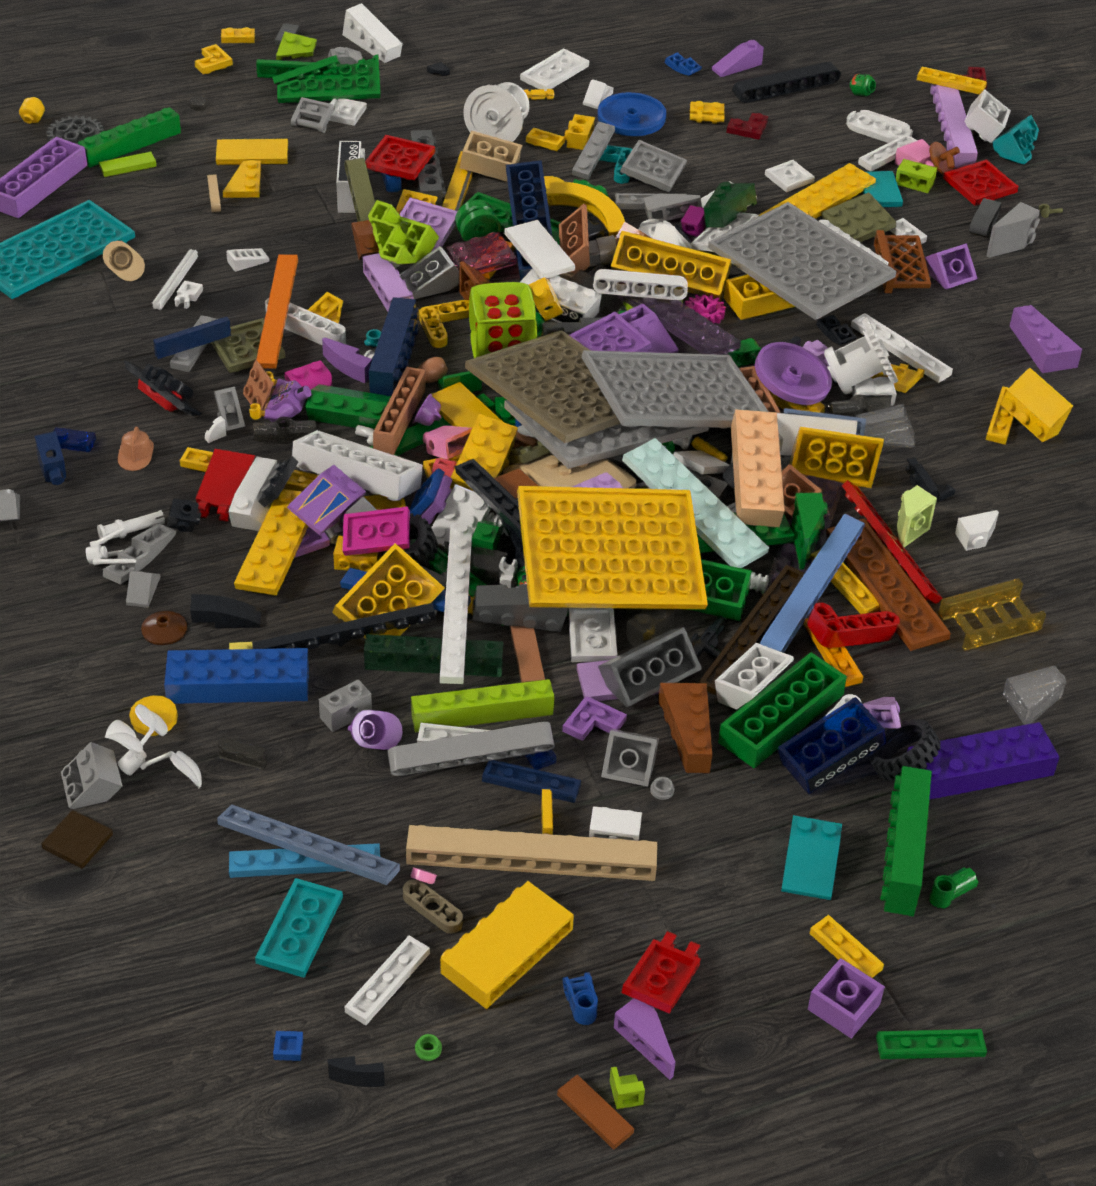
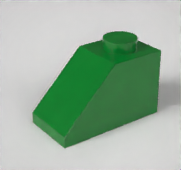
M487 520L479 521L472 537L471 554L493 559L504 529L503 524Z

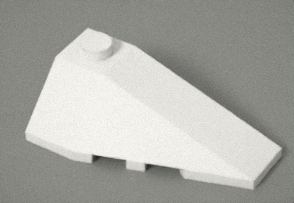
M262 457L255 458L236 491L228 511L233 527L259 531L272 502L263 507L258 501L263 494L261 492L262 489L270 483L268 481L269 477L277 471L275 469L277 460Z

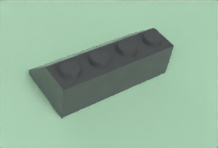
M684 627L671 629L598 666L607 688L626 707L658 692L660 683H676L702 669Z

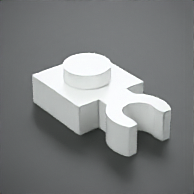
M184 281L177 291L175 306L178 307L180 303H184V308H189L190 301H196L202 293L203 285Z

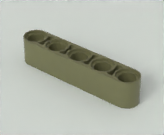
M364 158L345 160V171L357 222L369 220L368 215L375 204L365 160Z

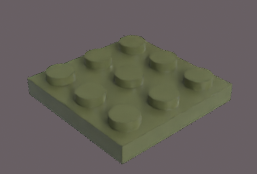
M869 192L821 212L823 220H828L860 243L875 237L876 230H884L886 232L896 228V221Z
M264 318L230 327L231 336L211 342L229 373L253 367L257 359ZM282 346L278 360L285 358V351Z

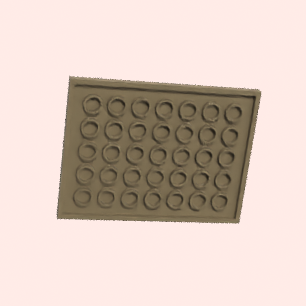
M562 330L467 360L465 363V368L564 443L621 424L581 358L583 350H591Z

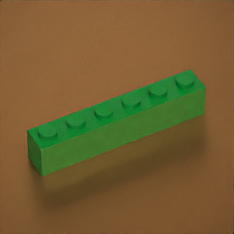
M170 107L164 108L161 111L148 114L145 117L118 125L113 129L102 131L97 135L78 141V145L85 147L87 166L91 168L99 165V162L112 160L180 134L179 114Z

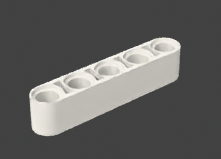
M600 269L594 275L593 288L601 294L682 300L687 296L688 282L686 278L676 275ZM599 280H605L606 282L601 283ZM642 283L644 286H638L637 284Z
M269 298L265 301L266 311L268 307ZM289 303L284 329L322 345L324 337L346 344V329L343 325Z

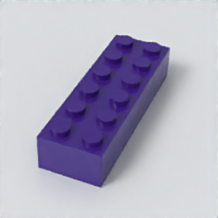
M1040 722L940 741L941 748L938 750L937 757H933L932 763H926L927 767L924 769L932 771L929 800L1053 776L1058 764L1059 755ZM914 746L908 747V751L911 750Z

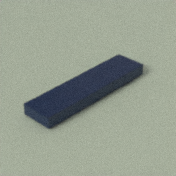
M226 316L154 339L155 356L157 359L229 337L231 336L230 320Z
M497 760L488 761L482 775V782L541 796L542 789H550L552 791V798L575 803L581 786V780Z

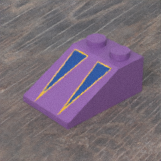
M332 465L305 488L287 508L316 533L321 535L338 523L346 511L359 501L366 491L343 473L342 470Z

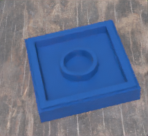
M439 468L436 469L421 485V488L416 490L409 508L410 513H413L414 516L417 514L421 515L435 500L445 473Z

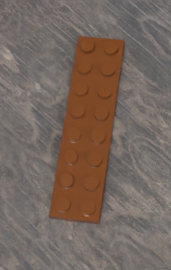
M860 519L859 521L865 523L864 528L844 561L874 595L879 603L881 612L890 611L899 617L900 623L896 632L910 651L949 640L950 631L866 520ZM835 527L826 529L827 538H829Z

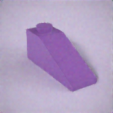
M755 40L742 43L713 65L712 70L720 77H724L762 65L764 47Z
M632 999L615 1013L614 1029L670 1080L674 1076L675 1060L658 1014L653 1006L637 999Z

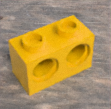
M574 115L573 120L569 121L568 130L565 131L564 137L567 140V148L584 149L594 131L595 117Z

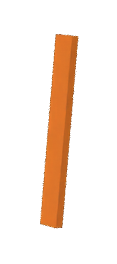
M278 255L256 359L262 368H277L298 264L297 255Z

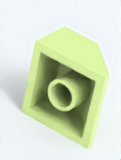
M918 485L911 490L905 491L901 497L902 503L898 512L897 531L898 539L904 547L930 530L937 498Z

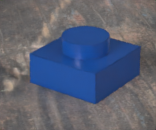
M276 1031L273 1051L274 1060L301 1061L303 1032Z

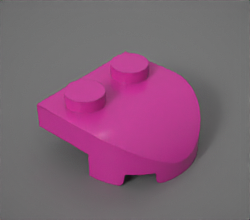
M321 360L285 372L286 381L295 380L302 387L308 386L310 390L318 384L332 386L331 373Z

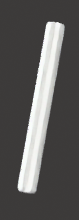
M190 249L152 302L154 309L162 310L198 258L196 250Z

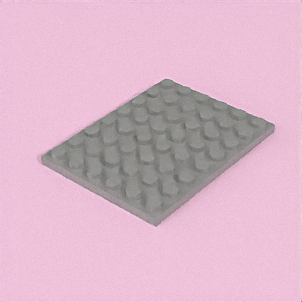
M789 202L708 242L710 250L721 257L731 259V263L815 320L893 279L896 275V270Z
M583 350L581 358L622 426H663L666 428L719 427L726 429L728 427L731 428L735 409L769 412L730 355Z
M505 400L504 408L568 469L625 454L654 438L662 444L709 430V428L626 427L618 424L564 443L511 402Z

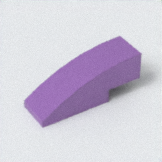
M325 337L322 339L323 355L335 368L360 382L366 383L369 380L371 358L359 355L358 348Z

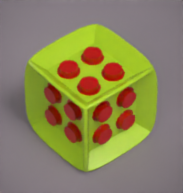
M502 282L481 284L471 288L469 324L474 358L537 338L536 309L532 291L528 284Z

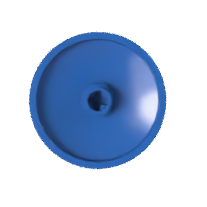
M632 92L618 93L600 102L597 118L599 122L615 126L614 133L644 136L652 134L664 126L666 122V109L660 101L651 96Z

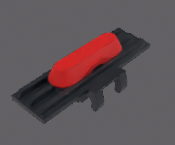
M127 360L124 361L126 369L139 378L138 389L169 412L179 408L193 417L202 414L188 402V399L193 396V390L174 378L167 370L159 366L154 368L151 364H147L143 369Z

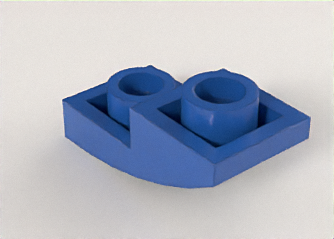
M678 52L667 57L665 60L666 65L684 75H691L701 70V66L691 57L685 59Z

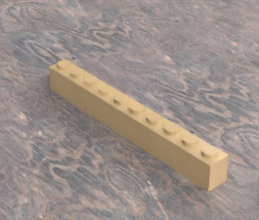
M409 825L406 864L655 881L657 842Z

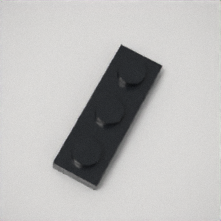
M293 456L287 461L284 459L280 461L275 467L277 471L269 477L268 481L270 483L262 489L261 492L263 494L258 501L263 507L277 499L298 464V461Z

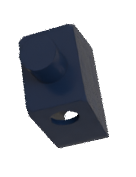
M56 431L36 435L35 442L38 461L45 482H52L53 485L62 484L66 478V470ZM52 450L53 456L47 457L46 453Z

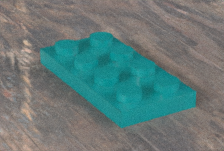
M295 878L255 957L256 964L304 978L342 901L343 891Z

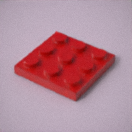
M385 135L366 159V167L374 172L398 176L407 180H415L434 155L435 146Z
M987 159L944 172L943 176L944 180L974 206L980 205L984 198L995 200L1017 193L1019 188L1018 185Z

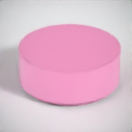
M413 867L410 876L416 880L433 884L437 875Z

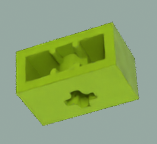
M903 159L896 173L897 185L929 193L935 183L937 168Z

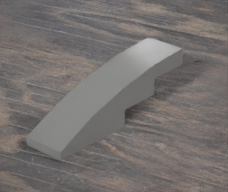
M158 523L133 537L132 545L119 552L117 559H135L136 563L111 564L103 569V577L121 585L129 579L130 571H140L148 565L173 539L176 531Z

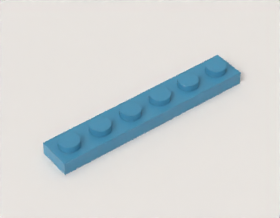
M380 843L348 845L380 857ZM287 849L229 852L230 878L346 871Z

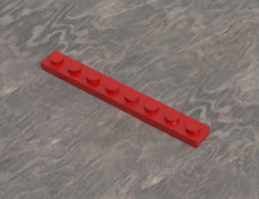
M847 480L842 485L847 492L845 494L847 499L857 505L855 510L861 516L866 517V522L877 532L876 535L882 543L887 545L888 551L894 558L896 557L897 563L904 572L908 573V577L920 589L919 592L925 600L929 599L937 604L942 599L941 595L860 488Z

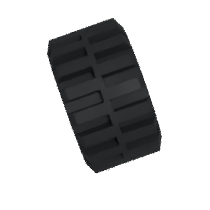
M410 513L409 540L416 539V541L408 549L402 550L419 565L427 567L430 565L429 561L435 559L434 554L438 551V542L428 521L425 518L422 519L421 515L417 514L414 516L413 513Z

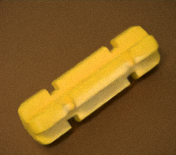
M544 89L524 90L528 100L529 98L531 100L554 99L553 89H547V91H544Z
M696 437L692 441L691 445L696 450H701L723 462L727 461L728 457L726 454L718 451L717 448L709 443L704 442L700 437Z

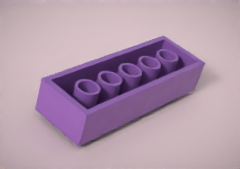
M55 137L1 177L0 212L19 219L87 166L85 147Z

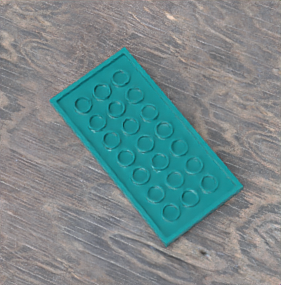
M87 200L0 243V291L11 299L19 297L103 254L105 247L110 242H128L135 238V231L91 200Z

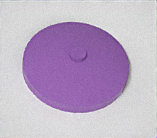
M786 342L770 343L764 346L756 357L755 370L760 381L768 390L786 401L801 405L816 404L821 402L831 389L832 378L826 365L816 355L801 346Z

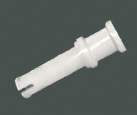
M159 510L158 512L127 521L117 519L115 523L103 526L100 524L97 526V530L101 539L125 527L126 530L111 538L119 537L122 539L127 533L152 527L158 523L165 524V518L155 519L163 516V512Z

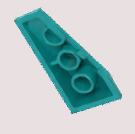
M1032 115L1026 117L992 141L993 148L1000 157L1021 164L1027 163L1032 158L1031 151L1035 147L1033 142L1037 140L1039 132Z

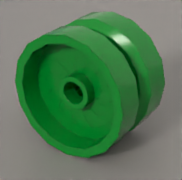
M483 200L469 201L461 206L456 213L455 225L468 246L484 248L494 243L499 237L501 223L489 203Z

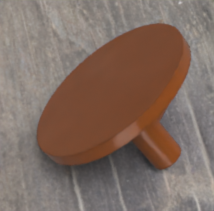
M933 142L930 145L929 153L934 166L941 174L944 175V172L955 168L953 156L960 153V149L956 146L947 151L941 143Z

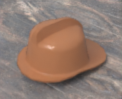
M135 427L134 431L127 432L121 441L118 454L119 465L129 471L145 468L151 461L154 443L138 427Z

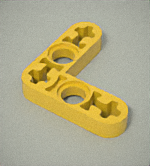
M469 300L422 307L419 310L420 323L433 347L442 348L448 343V335L442 322L469 317Z

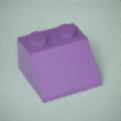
M967 243L925 257L930 275L945 289L978 279Z

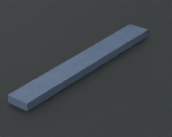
M235 805L229 806L217 818L218 825L385 885L400 871L399 863Z

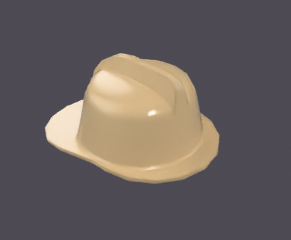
M113 241L103 251L104 263L121 279L134 281L142 276L145 268L144 260L128 244L123 241Z

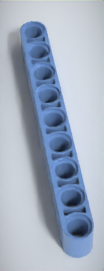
M847 514L842 516L760 642L761 645L782 653L786 651L804 623V619L808 617L856 543L864 528V522Z

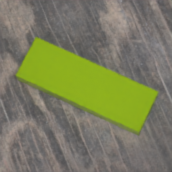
M152 152L99 162V167L104 177L157 166Z

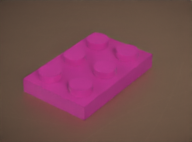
M400 507L344 514V555L388 551L395 543L401 549H408L410 533L409 508Z

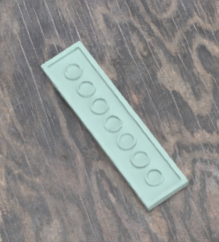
M656 438L623 455L622 461L651 489L691 491L697 534L730 566L743 568L768 553L769 547Z

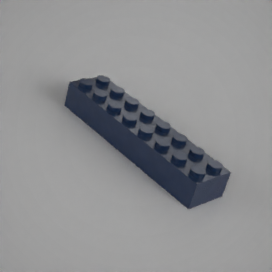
M542 160L505 165L513 226L538 220L553 238ZM516 249L521 282L532 267Z

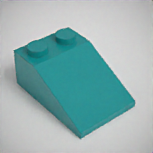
M793 815L782 892L831 900L842 824Z

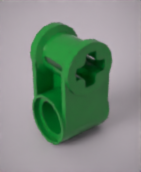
M753 338L731 342L727 345L728 355L731 356L738 368L755 364L756 357L762 349Z

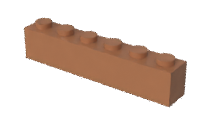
M406 367L373 432V449L391 455L395 454L425 392L426 370Z

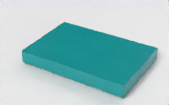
M893 171L867 172L876 178V183L865 188L862 192L863 194L869 192L882 207L903 206V199Z

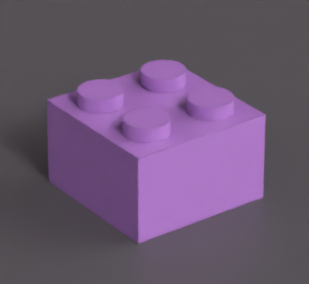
M840 958L811 991L807 1010L852 1039L879 1007L885 986Z

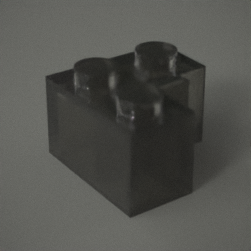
M626 608V618L629 619L627 621L626 640L637 647L673 629L675 611L672 609Z

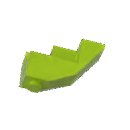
M376 200L368 215L381 259L395 264L418 262L431 253L439 238L430 225L401 217L391 204Z

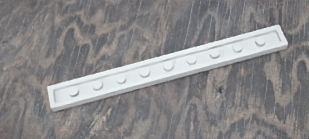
M451 523L440 683L463 684L472 524Z

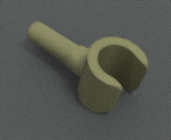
M1048 204L1039 205V213H1041L1043 218H1047L1052 213L1063 212L1062 208L1052 209Z

